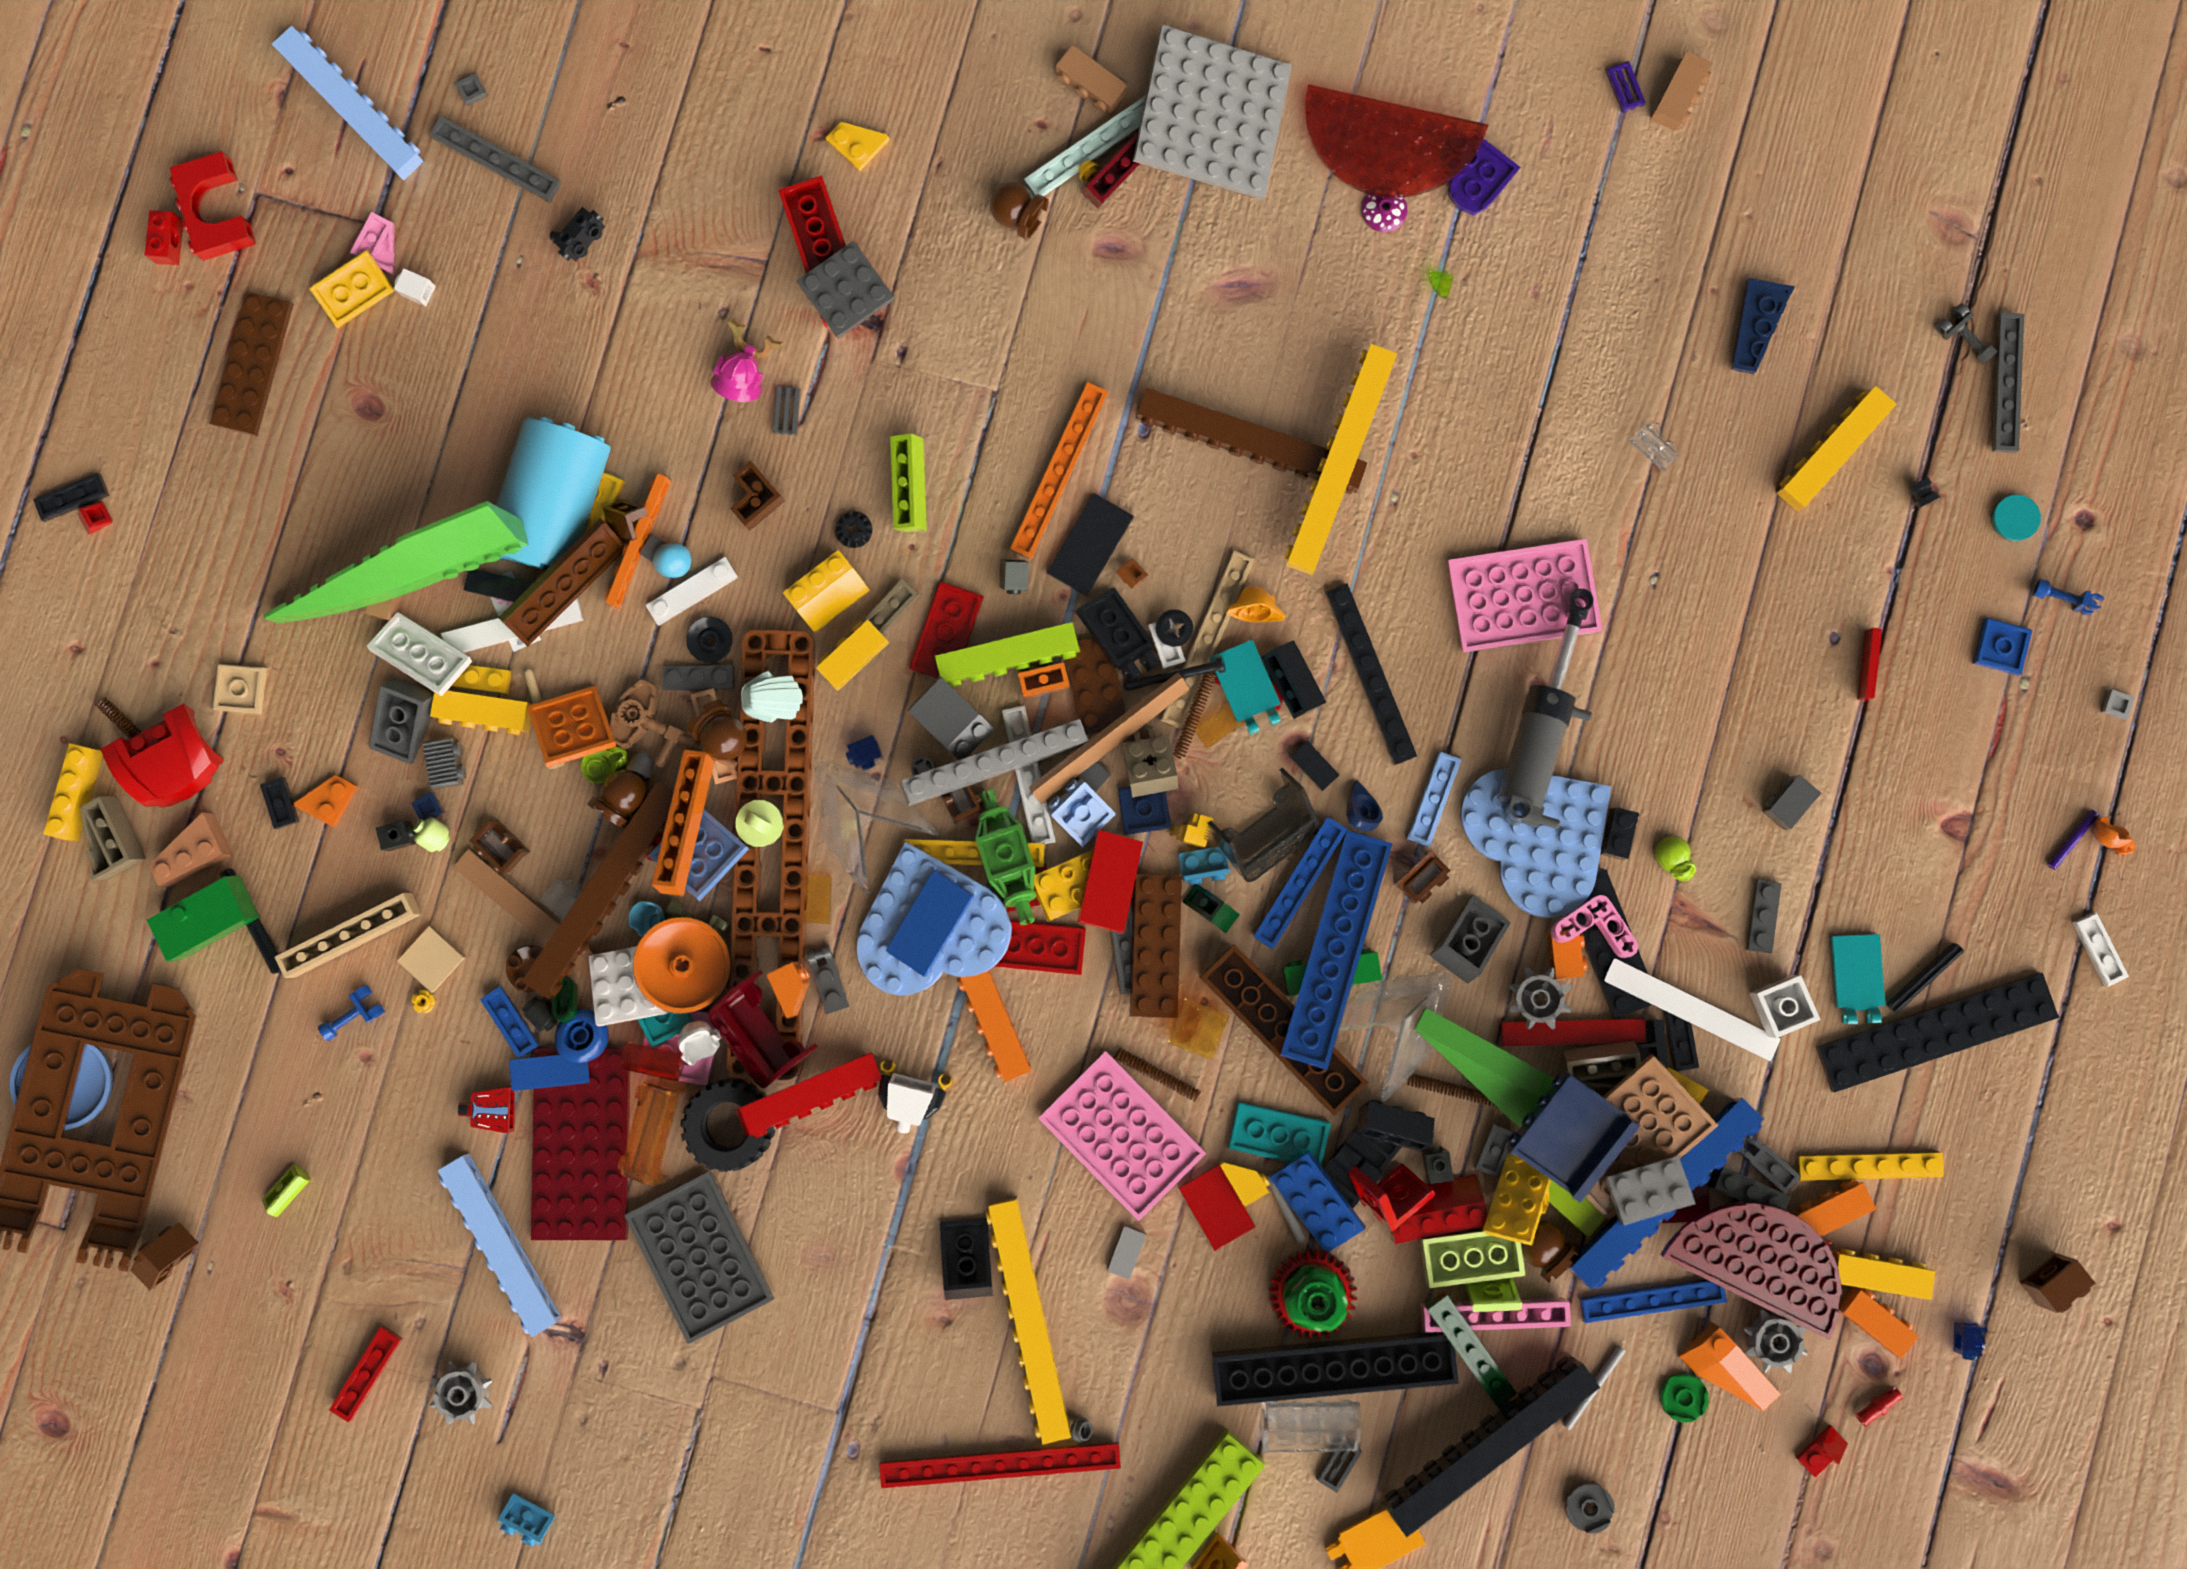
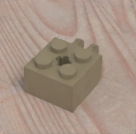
M1153 726L1148 727L1147 730L1149 739L1141 740V734L1137 730L1134 732L1135 741L1122 743L1132 798L1179 789L1169 735L1155 737Z

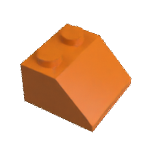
M792 962L766 974L786 1019L799 1014L809 986L807 978L810 977L805 964L801 965L800 962Z

